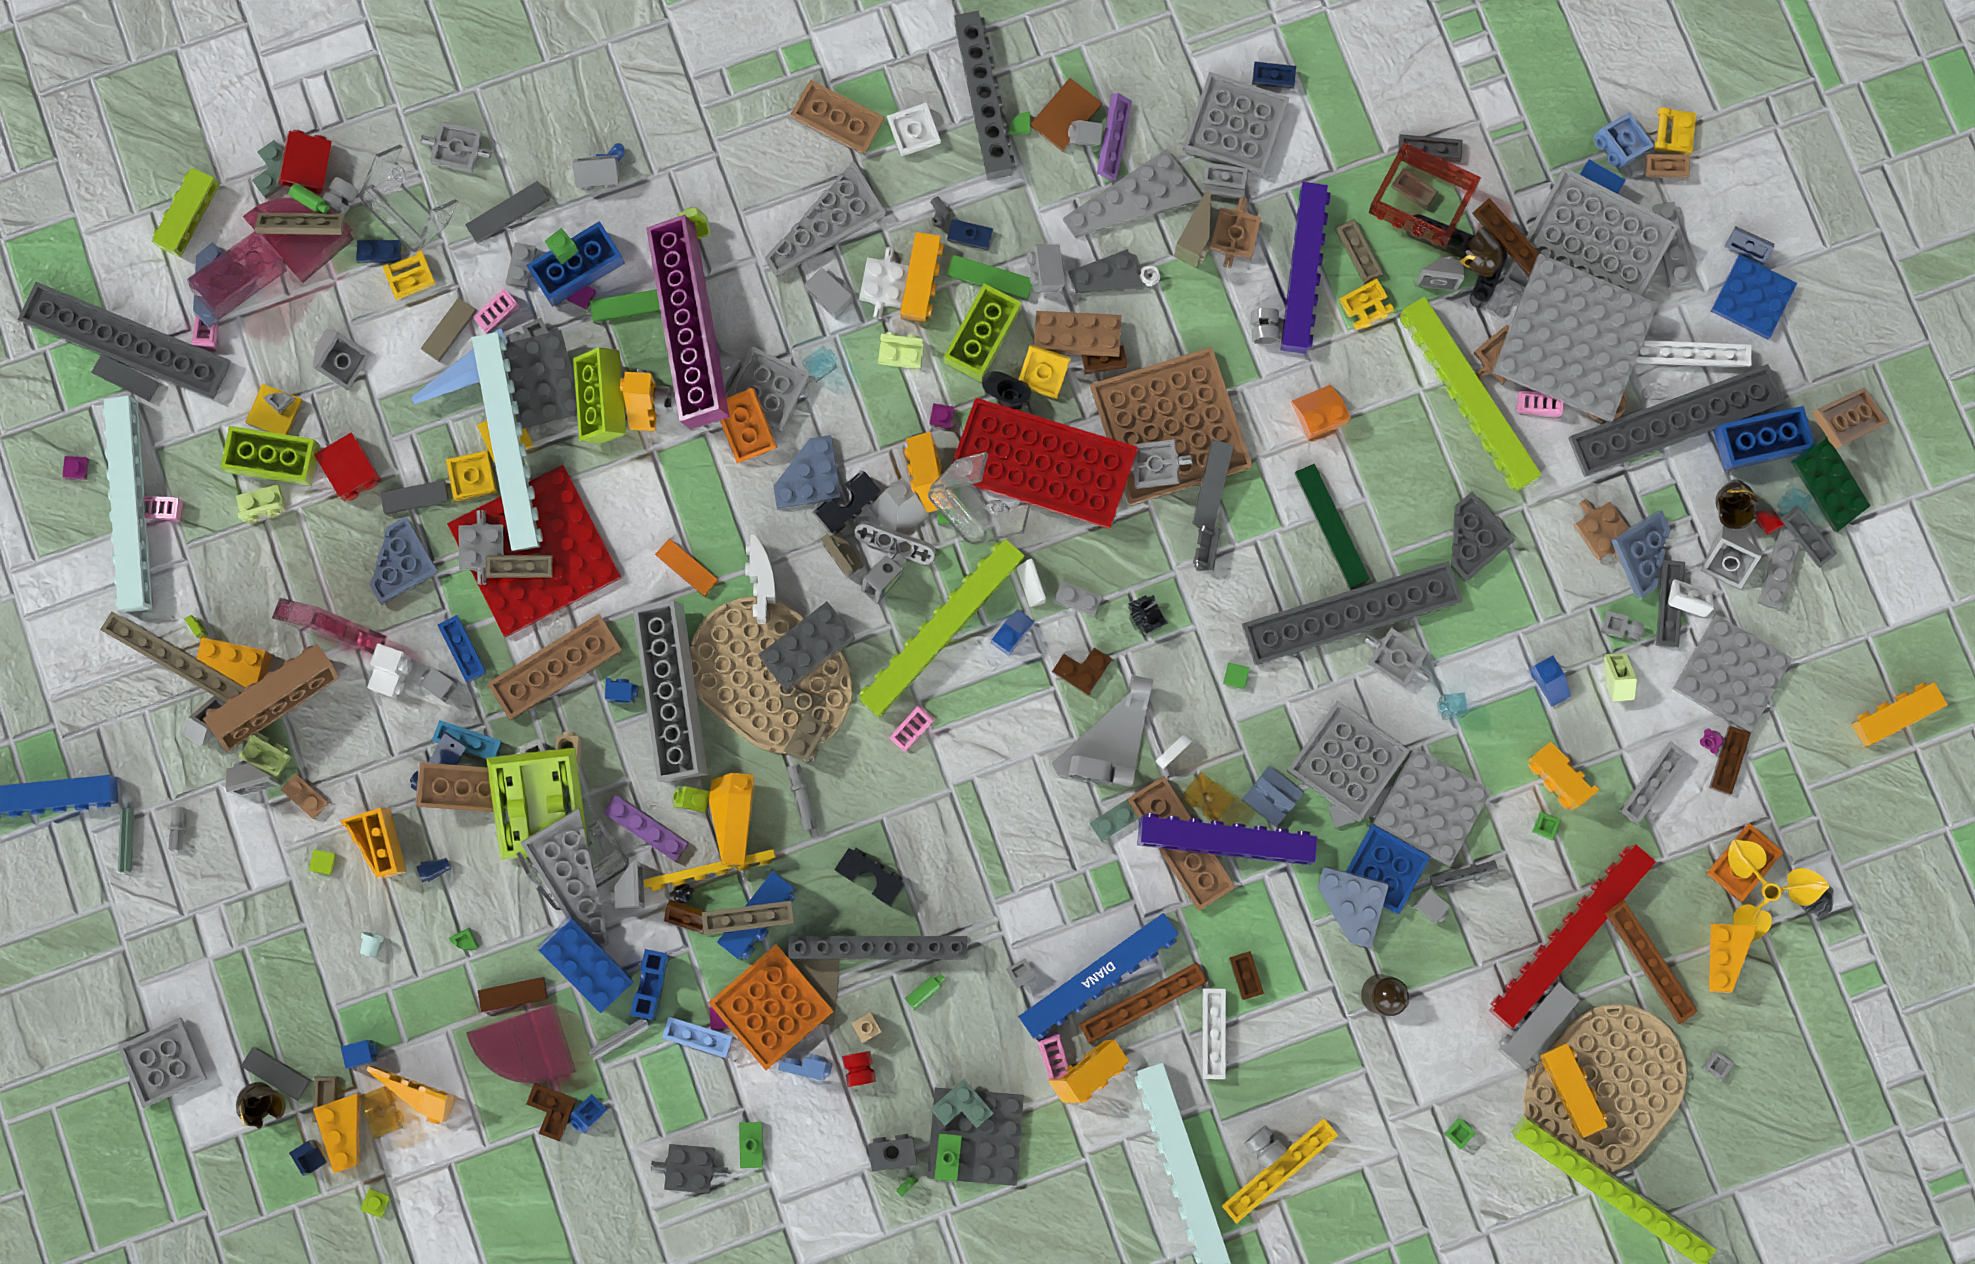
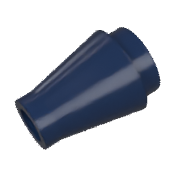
M447 858L421 862V865L416 866L422 883L426 881L429 883L451 870Z

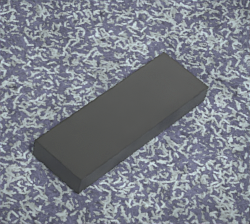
M1399 134L1397 157L1460 162L1463 140Z
M102 354L91 371L93 375L150 402L160 384Z
M445 480L380 492L385 515L449 502Z
M1798 505L1780 518L1819 568L1837 554Z
M255 1047L251 1048L240 1066L297 1101L300 1100L311 1082Z

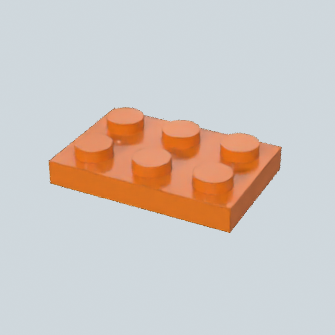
M754 387L728 397L727 404L730 417L722 419L720 422L737 464L778 448Z
M1747 823L1734 838L1755 842L1764 849L1766 864L1763 868L1757 870L1762 877L1783 854L1779 847L1750 823ZM1729 844L1706 874L1736 900L1743 902L1760 880L1754 872L1748 878H1741L1732 871L1728 860Z

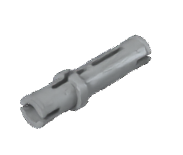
M800 764L789 766L787 771L792 786L790 790L795 796L803 831L815 829L817 826L806 790L808 786L804 782Z

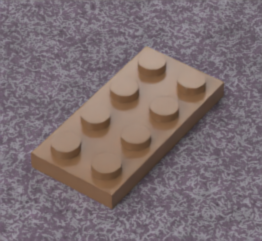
M812 80L808 82L790 114L792 119L863 155L868 151L885 120L878 113Z
M1036 311L1034 345L1058 354L1119 357L1122 315Z
M1865 387L1831 402L1812 413L1817 424L1823 429L1829 442L1835 449L1847 445L1889 423Z
M419 762L415 807L494 812L488 767ZM503 793L504 802L506 804L507 796L506 793Z

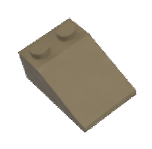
M1206 190L1179 238L1174 253L1175 258L1194 268H1197L1199 262L1204 263L1210 248L1208 241L1210 237L1211 191Z

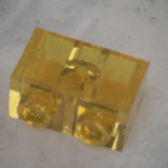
M1202 772L1197 775L1183 793L1186 796L1184 800L1193 807L1196 805L1203 810L1202 814L1210 821H1213V819L1218 821L1235 800L1233 796ZM1210 793L1213 803L1211 801L1205 803L1203 801L1205 797L1202 794L1208 795Z
M387 1086L358 1096L373 1139H378L403 1129V1114L400 1110H397L394 1103L397 1101L396 1095ZM382 1108L387 1109V1112H385L384 1115L379 1114V1111H381Z

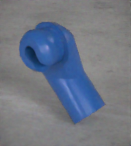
M616 143L608 154H596V157L617 155V161L619 162L625 154V148L622 144Z

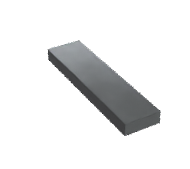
M536 181L465 225L478 244L549 201V198L539 182Z
M1211 440L1193 516V525H1207L1210 528L1215 526L1233 444Z
M1663 560L1655 646L1679 647L1682 610L1670 606L1668 600L1673 580L1676 579L1684 582L1685 562Z

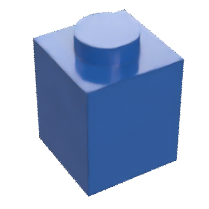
M364 1040L341 1047L345 1069L377 1062L378 1049L376 1044L372 1043V1040Z

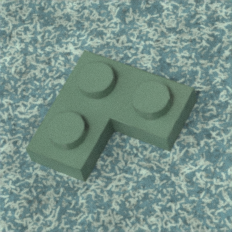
M275 140L257 151L269 168L252 180L266 199L284 187L278 185L284 152Z
M965 1079L930 1108L944 1126L961 1111L976 1128L994 1114Z

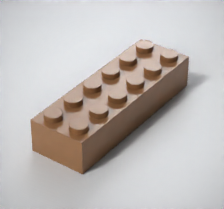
M319 645L309 646L296 658L287 660L278 670L267 673L264 679L258 683H252L247 686L245 691L238 696L230 697L226 704L220 708H214L209 711L203 720L225 751L229 752L250 736L256 734L339 679V676Z

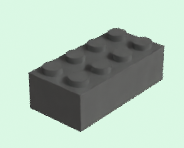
M826 601L758 654V656L783 689L789 692L854 641L855 636L828 601Z

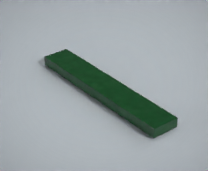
M1315 463L1294 473L1349 589L1369 581L1370 578Z

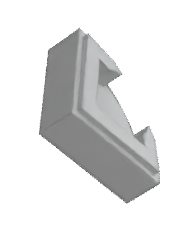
M272 393L263 398L280 415L295 400L293 396L287 393Z

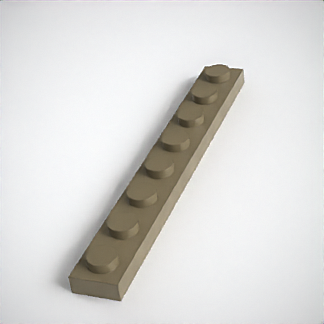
M112 611L100 629L224 702L232 696H238L246 689Z

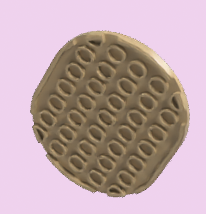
M757 597L739 598L724 603L713 610L698 626L690 644L696 694L703 704L751 744L769 752L788 754L784 750L805 714L782 707L779 698L780 695L785 697L791 696L795 692V688L825 698L823 707L818 706L814 708L812 716L814 717V712L817 709H822L818 720L829 725L828 730H830V733L827 737L829 739L843 723L852 700L851 673L842 652H838L797 684L791 693L784 694L782 693L783 687L760 660L758 654L805 618L789 606L776 601V604H767V624H758L757 617H753V604H757ZM800 693L795 698V705L800 710H807L812 705V698L807 693ZM801 695H806L810 699V704L805 708H801L797 704V699Z
M1610 1004L1590 1009L1579 1015L1564 1029L1548 1049L1550 1050L1563 1043H1568L1569 1046L1574 1048L1577 1054L1575 1060L1578 1066H1582L1586 1072L1587 1079L1585 1081L1588 1087H1592L1597 1095V1100L1595 1101L1599 1109L1602 1108L1608 1119L1605 1121L1608 1127L1585 1138L1578 1137L1541 1059L1529 1075L1523 1099L1525 1115L1609 1173L1622 1169L1634 1162L1672 1118L1682 1102L1687 1075L1686 1060L1679 1045L1680 1043L1662 1020L1639 1007Z

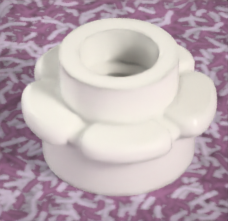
M1145 266L1142 268L1139 277L1142 283H1145L1147 286H1154L1155 283L1159 282L1161 275L1156 267Z

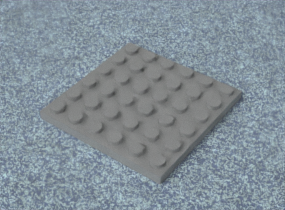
M1564 167L1526 239L1542 255L1642 296L1679 225ZM1513 260L1502 282L1524 292L1529 277Z
M1539 254L1492 373L1611 422L1620 404L1658 303Z

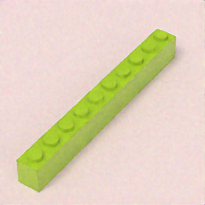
M1425 296L1404 308L1400 313L1402 325L1412 333V340L1416 346H1420L1423 350L1426 362L1432 364L1435 368V375L1440 382L1443 381L1446 385L1449 397L1452 400L1455 399L1458 403L1460 414L1463 417H1467L1471 423L1470 428L1482 440L1483 449L1494 458L1493 463L1497 470L1502 471L1505 475V482L1508 487L1518 492L1538 480L1542 474Z
M1004 539L1002 542L998 541L990 550L992 552L988 558L983 557L976 565L978 569L973 574L968 573L962 580L963 585L959 590L955 588L948 595L947 599L949 601L944 606L940 604L932 613L934 617L929 622L926 620L918 628V635L915 638L911 636L903 645L905 649L900 654L895 653L889 660L890 665L886 670L882 668L875 675L874 679L876 681L871 686L866 685L861 690L859 701L878 719L883 716L1024 561L1025 555L1008 540Z
M1523 1114L1512 1129L1511 1133L1515 1139L1696 1264H1707L1717 1251L1707 1239L1527 1115Z

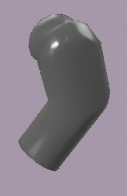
M937 196L930 201L936 210L931 222L935 227L941 228L946 224L949 211L940 197Z

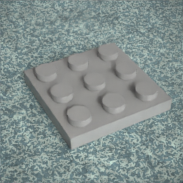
M752 346L726 398L754 387L769 426L782 432L810 378V373Z
M177 1018L117 1046L143 1108L149 1107L207 1079L182 1018Z

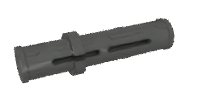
M1492 860L1478 865L1475 863L1470 864V867L1432 876L1430 881L1433 890L1470 880L1479 881L1480 878L1498 874L1499 871L1496 861ZM1484 869V871L1467 875L1468 873ZM1462 875L1459 878L1444 881L1445 879Z

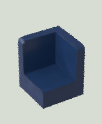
M308 1140L289 1152L302 1176L313 1173L327 1163L315 1140Z

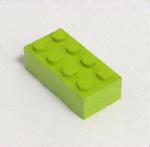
M983 283L944 355V364L982 383L983 376L987 374L1022 309V302Z
M598 347L573 358L579 441L602 444L625 435V402L623 391H620V380L622 378L620 350Z
M229 426L220 468L230 474L312 486L317 464L314 454L319 451L320 444L310 438Z

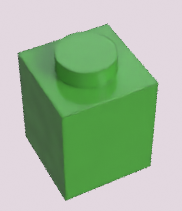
M562 228L545 240L547 247L561 264L579 252L575 243Z

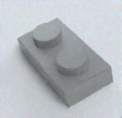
M514 243L506 278L507 285L528 289L531 273L526 265L535 259L536 246Z
M1061 581L1054 602L1095 617L1102 596Z

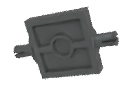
M669 1144L668 1157L665 1162H651V1165L660 1166H651V1171H664V1190L710 1194L713 1177H727L728 1173H725L728 1172V1167H715L713 1160L715 1148Z

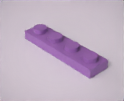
M1113 93L1111 96L1097 174L1110 181L1117 180L1132 100L1119 93Z
M617 795L613 797L603 812L609 818L675 862H677L688 846V843Z

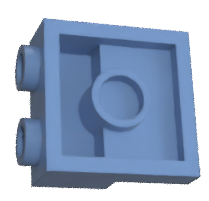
M1631 113L1602 127L1593 136L1596 146L1599 149H1603L1607 154L1609 164L1615 166L1618 170L1632 163L1637 157L1650 151L1655 146Z
M810 1054V1057H804L802 1065H800L801 1060L788 1057L786 1061H780L778 1070L817 1080H825V1076H830L833 1063L824 1061V1056Z

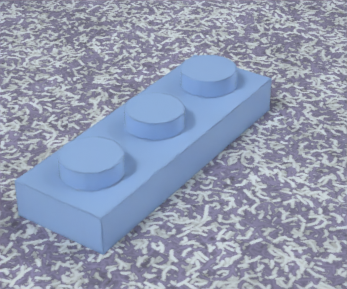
M668 1017L662 1038L727 1058L733 1036Z

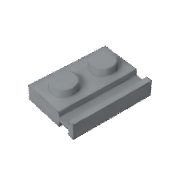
M1206 162L1201 194L1204 195L1206 190L1211 191V196L1239 200L1241 197L1243 198L1248 168Z

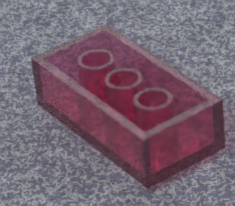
M254 231L193 274L187 281L190 290L219 320L281 276L287 269L285 261L261 234H256V231Z

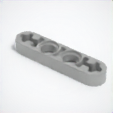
M869 521L860 522L854 531L855 537L860 542L893 554L899 553L904 558L920 564H930L936 556V549L932 544ZM864 527L867 528L868 532L866 536L863 535L862 531ZM875 531H877L878 533H877V535L875 536V540H874V539H872L873 536H874L873 534L875 533ZM887 534L891 542L889 544L882 543L880 535ZM903 541L908 542L911 545V550L903 551L900 543ZM916 546H918L916 554H913ZM924 550H928L929 555L927 558L923 557L924 553L922 552Z

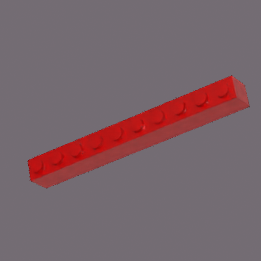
M1637 844L1630 847L1627 845L1619 853L1621 858L1616 863L1612 862L1605 869L1604 872L1607 874L1603 879L1598 878L1591 885L1592 891L1588 896L1583 895L1576 903L1578 908L1573 913L1570 911L1562 919L1564 924L1559 930L1555 928L1548 935L1547 938L1550 940L1545 946L1541 944L1534 951V959L1531 962L1526 961L1519 969L1521 974L1516 979H1510L1504 988L1507 990L1502 996L1498 994L1491 1001L1490 1005L1492 1007L1489 1012L1507 1028L1512 1029L1517 1025L1608 919L1605 912L1624 900L1656 863Z

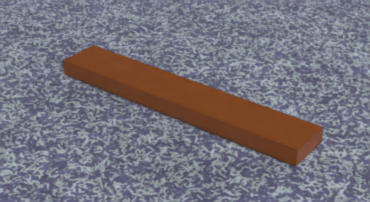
M1622 900L1605 912V915L1677 1024L1683 1023L1697 1013V1009L1627 903Z
M1196 962L1080 1023L1079 1026L1088 1043L1091 1044L1205 984L1207 980Z

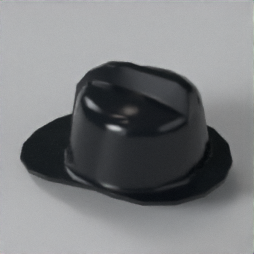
M992 371L983 376V389L986 393L996 398L999 405L1012 409H1021L1023 403L1031 397V388L1027 383L1006 373Z

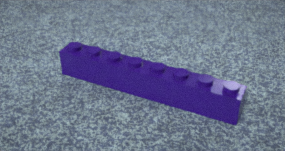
M1302 182L1300 187L1280 351L1306 354L1308 347L1312 348L1313 335H1310V329L1315 326L1316 314H1312L1313 306L1317 307L1318 294H1315V287L1319 286L1321 274L1317 273L1318 266H1322L1323 253H1320V246H1324L1326 233H1322L1323 225H1327L1328 220L1325 205H1329L1331 193L1327 192L1328 185Z
M1146 813L1145 816L1139 819L1137 846L1301 865H1312L1316 860L1317 836L1310 835L1311 832L1297 831L1296 834L1289 833L1288 829L1283 828L1270 831L1265 826H1254L1253 829L1246 828L1245 824L1234 823L1232 826L1224 825L1222 821H1211V824L1202 823V819L1190 818L1189 821L1180 820L1181 817L1167 816L1166 819L1159 818V815L1154 813Z

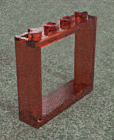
M1403 142L1371 203L1369 214L1376 216L1378 220L1391 223L1395 228L1409 231L1415 237L1424 238L1433 245L1437 244L1447 248L1478 188L1481 177ZM1402 161L1467 190L1447 231L1381 202Z

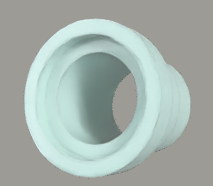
M362 932L361 938L363 939L360 953L376 957L384 937L371 932Z

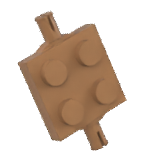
M1239 198L1237 209L1230 210L1221 207L1219 209L1210 250L1222 252L1226 255L1223 264L1225 268L1227 267L1228 260V268H1232L1234 257L1252 258L1261 217L1251 215L1245 211L1248 202L1246 198L1244 199L1243 206V198Z
M1505 325L1474 351L1473 354L1480 360L1483 366L1475 373L1479 380L1488 373L1493 375L1501 385L1508 380L1492 373L1509 330L1508 325Z
M1586 498L1579 503L1586 515L1573 526L1598 561L1606 555L1612 554L1619 560L1611 539L1623 533L1629 527L1611 502L1593 509Z

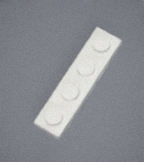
M1203 989L1202 1079H1225L1226 989Z

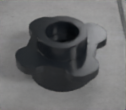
M681 884L676 886L669 895L676 902L684 903L692 898L694 889L690 888L689 885Z

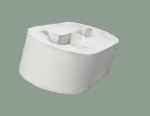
M1186 734L1182 735L1155 762L1163 770L1193 741Z

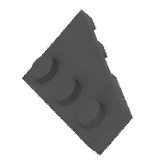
M1128 249L1068 272L1076 293L1102 292V290L1124 291V289L1143 290L1144 288Z

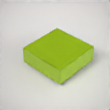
M189 615L184 619L195 637L199 639L208 637L207 631L197 617Z
M313 849L308 871L332 876L337 854Z

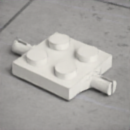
M890 247L886 248L884 259L878 260L867 257L859 300L875 305L873 318H877L879 311L878 319H882L884 307L901 308L909 266L894 262L895 249L891 248L889 256Z

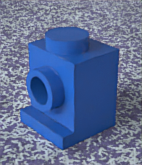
M606 677L605 700L607 702L634 703V698L638 697V685L629 683L628 679H616V682H613L611 678Z

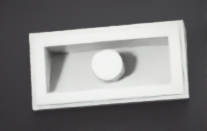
M1029 559L1019 565L1017 571L1029 606L1034 607L1045 603L1046 596L1034 561Z
M1676 579L1673 580L1668 600L1670 606L1701 617H1706L1714 609L1712 592Z

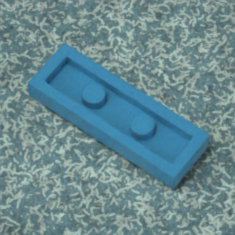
M439 720L432 738L433 742L439 743L443 734L447 732L468 746L465 751L466 753L484 759L498 756L503 742Z

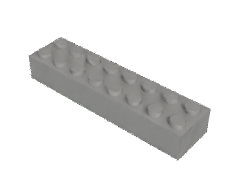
M673 600L635 608L633 613L657 781L669 783L708 775L683 603Z

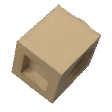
M563 732V735H556L555 750L563 749L566 743H573L574 748H576L577 764L580 765L582 739L576 736L575 732Z
M871 1012L851 1023L862 1043L882 1033Z

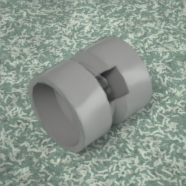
M335 177L329 186L330 192H326L323 199L326 201V205L330 207L329 211L334 214H344L345 216L350 208L348 203L354 201L359 191L343 179Z
M1258 308L1251 311V324L1254 326L1251 330L1253 343L1272 344L1280 340L1279 327L1276 326L1279 323V312L1277 309Z
M656 386L654 401L656 414H668L672 411L674 415H678L674 389L671 390L667 386Z
M1266 1125L1244 1143L1252 1154L1257 1153V1160L1265 1169L1287 1150L1279 1140L1273 1139L1274 1134Z

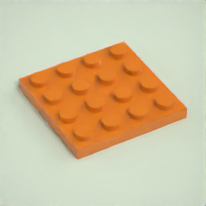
M777 944L708 1002L765 1071L834 1012Z

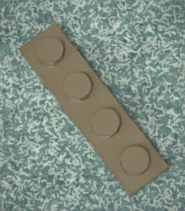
M258 213L255 231L256 234L342 235L345 216L344 214Z
M792 901L702 912L704 935L795 924Z

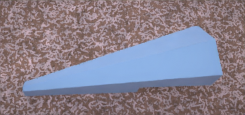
M501 328L494 331V333L498 332L501 338H505ZM474 348L411 397L413 404L480 382Z

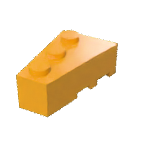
M931 432L907 438V448H904L907 460H910L907 468L910 476L913 477V480L910 481L913 493H918L927 513L952 506L951 500L945 491L947 484L942 477L941 469L943 468L938 448Z
M202 637L196 659L246 688L250 684L258 683L264 679L269 670L272 654L266 650Z
M380 807L340 820L352 836L353 842L357 844L363 853V858L376 878H389L407 872L390 808Z
M1711 923L1709 992L1733 993L1757 926Z
M361 1092L313 1108L333 1173L360 1164Z

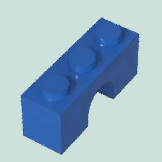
M645 949L640 969V984L637 993L634 995L630 1015L651 1020L656 1019L670 954Z

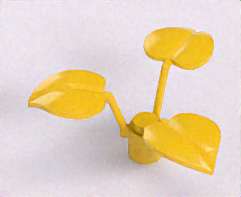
M1734 839L1729 846L1728 860L1732 871L1741 878H1748L1754 872L1763 884L1761 893L1764 900L1757 908L1752 904H1744L1738 907L1733 915V925L1757 926L1752 942L1765 935L1771 927L1772 918L1770 913L1761 910V908L1769 901L1778 900L1781 892L1789 889L1788 895L1790 899L1798 905L1806 906L1817 901L1829 888L1828 882L1820 874L1806 868H1797L1789 872L1787 875L1789 885L1779 887L1774 882H1766L1757 871L1766 864V853L1759 844L1752 841Z

